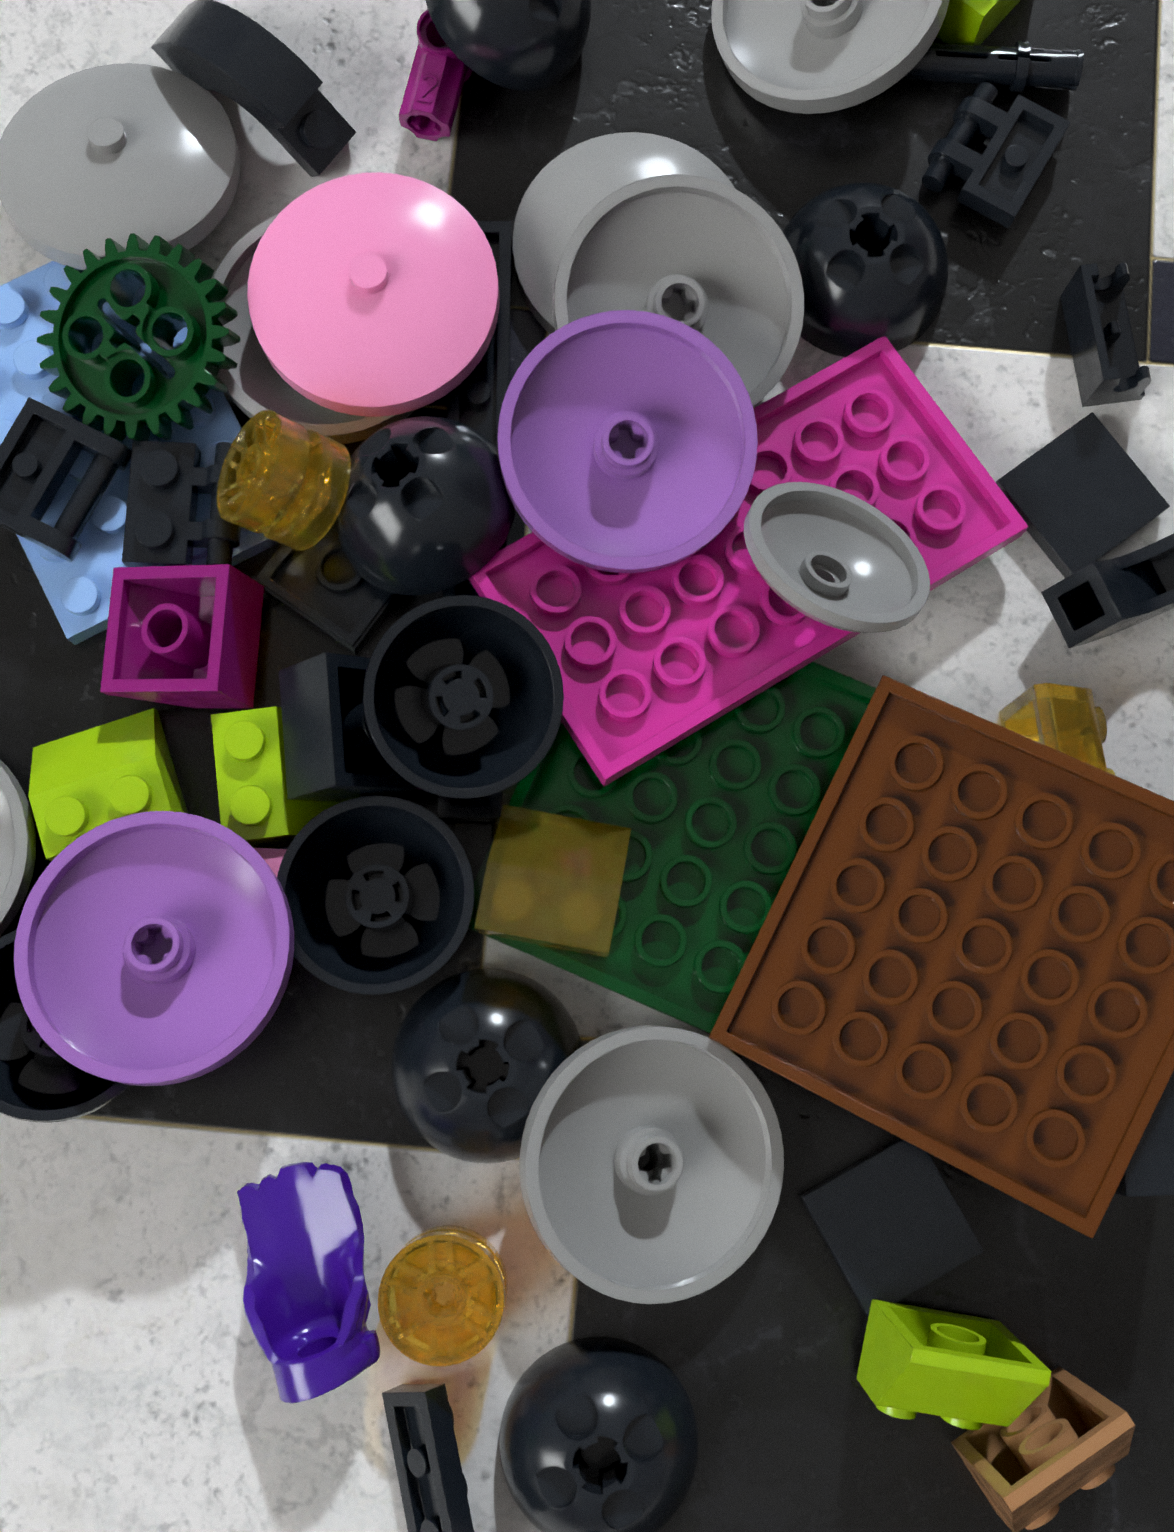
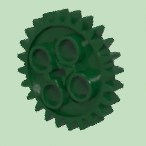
M131 233L127 241L126 250L113 239L107 238L105 239L104 258H100L90 250L85 249L83 257L87 268L82 273L68 265L64 268V272L71 282L68 290L59 287H51L49 290L51 295L60 302L58 310H45L40 313V317L54 325L52 333L37 337V343L47 347L54 353L40 363L41 369L58 376L48 387L49 391L67 399L62 408L66 413L79 419L82 418L83 424L100 432L104 430V434L120 442H123L127 435L128 438L134 441H148L150 431L166 441L170 440L172 436L171 421L188 430L193 429L194 425L190 410L197 407L211 414L213 408L205 396L209 389L226 393L228 390L224 382L217 377L219 369L229 370L237 368L238 363L223 354L224 347L240 342V336L230 329L223 327V325L238 316L235 309L225 302H220L225 298L229 290L217 279H211L214 270L200 258L195 260V255L178 243L173 248L171 244L157 235L148 244L135 233ZM142 286H145L144 296L140 302L133 306L135 293ZM105 302L109 303L110 307L121 319L136 327L137 336L175 369L174 377L169 378L156 360L140 352V344L104 313L103 304ZM187 327L188 331L185 341L178 348L174 349L173 342L175 336L181 329ZM103 331L101 344L92 352L93 340ZM144 373V385L138 393L132 395V386L135 379Z

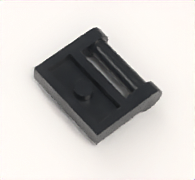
M29 397L0 445V526L40 545L56 556L72 562L82 546L77 539L117 470L124 471L131 461L132 450L118 440ZM82 449L95 455L55 526L51 527L41 522Z

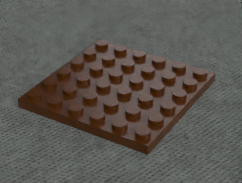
M882 675L709 1038L1093 1239L1174 1071V801Z

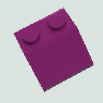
M230 564L113 568L100 692L111 696L190 708H253L264 586Z

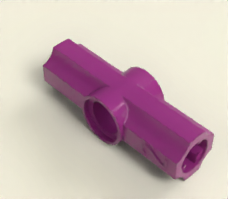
M427 9L421 14L417 22L418 46L401 104L399 122L402 127L413 132L417 138L437 142L441 137H450L464 82L470 78L473 70L467 67L449 47L439 48L447 44L437 31Z

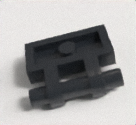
M981 82L971 96L963 98L953 114L954 125L946 138L939 139L928 155L929 167L921 181L927 189L940 192L949 177L958 176L965 180L966 183L957 201L1009 229L1071 122L1019 94L1007 113L993 106L999 94L995 86L987 82ZM981 134L991 139L982 155L968 148L973 137Z
M133 441L122 562L126 567L192 565L193 547L207 548L206 565H232L233 548L240 546L241 525L235 522L237 494L244 492L245 471L239 467L241 447L230 442L217 443L214 465L204 468L200 467L201 451L196 443ZM198 494H212L210 519L196 522Z

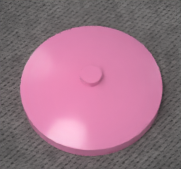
M377 172L347 175L322 183L303 193L284 208L267 228L254 253L248 277L247 299L251 322L259 343L272 367L285 382L305 398L325 408L349 415L365 417L398 415L417 410L444 397L459 386L479 364L489 347L498 320L500 302L496 262L489 242L477 221L459 202L444 191L424 181L399 174Z

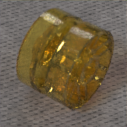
M263 410L255 414L242 427L226 455L217 487L219 514L227 522L257 534L263 533L266 538L294 550H307L316 545L327 534L341 511L349 487L351 471L349 452L343 444L310 429L306 430L303 425L272 410Z
M436 1226L414 1236L389 1263L379 1287L378 1312L382 1327L389 1340L402 1354L425 1365L451 1366L474 1357L491 1341L501 1322L508 1294V1279L503 1260L495 1247L485 1237L462 1226ZM446 1281L454 1286L452 1290L454 1299L448 1300L442 1305L435 1301L438 1296L435 1287L443 1286Z

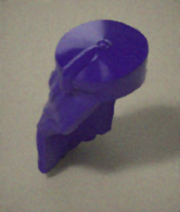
M312 1162L292 1163L282 1166L277 1176L269 1174L263 1177L260 1184L246 1183L244 1187L237 1191L241 1206L242 1222L247 1236V1276L243 1291L245 1318L259 1347L272 1364L281 1401L285 1403L303 1402L321 1396L355 1378L365 1369L376 1363L380 1357V1344L376 1330L369 1331L366 1324L371 1303L364 1276V1231L359 1205L354 1197L348 1173L340 1166L327 1163L321 1164L318 1168Z

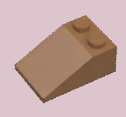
M1059 1366L1051 1372L1049 1386L1009 1427L982 1423L981 1429L967 1430L951 1443L997 1515L1012 1532H1019L1023 1528L1033 1530L1048 1523L1058 1513L1060 1509L1059 1503L1080 1488L1082 1490H1090L1106 1482L1115 1472L1114 1464L1129 1454L1135 1424L1125 1410Z

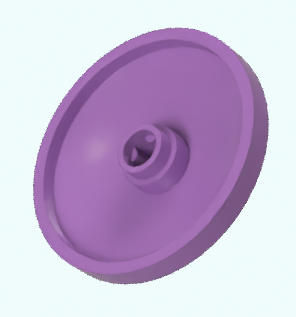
M613 310L595 313L564 325L551 333L529 353L515 372L502 402L497 443L501 475L510 500L524 523L542 542L569 560L592 569L614 573H642L659 570L689 558L708 545L727 526L740 508L752 481L757 460L758 438L757 424L749 393L733 364L708 338L684 323L664 315L636 310Z
M149 811L130 814L108 821L81 835L65 847L42 872L31 889L18 922L14 944L15 979L21 1002L33 1027L42 1039L70 1064L100 1078L127 1085L164 1086L181 1083L205 1075L232 1060L255 1040L271 1020L285 993L292 970L294 927L287 897L273 870L261 855L235 832L215 821L183 812Z

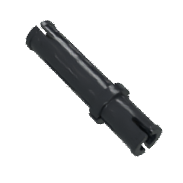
M1016 41L1014 47L932 43L923 58L899 81L925 80L971 84L987 82L995 85H1006L1010 92H1022L1025 87H1047L1076 91L1082 75L1084 53L1082 49L1054 50L1031 48L1030 42Z

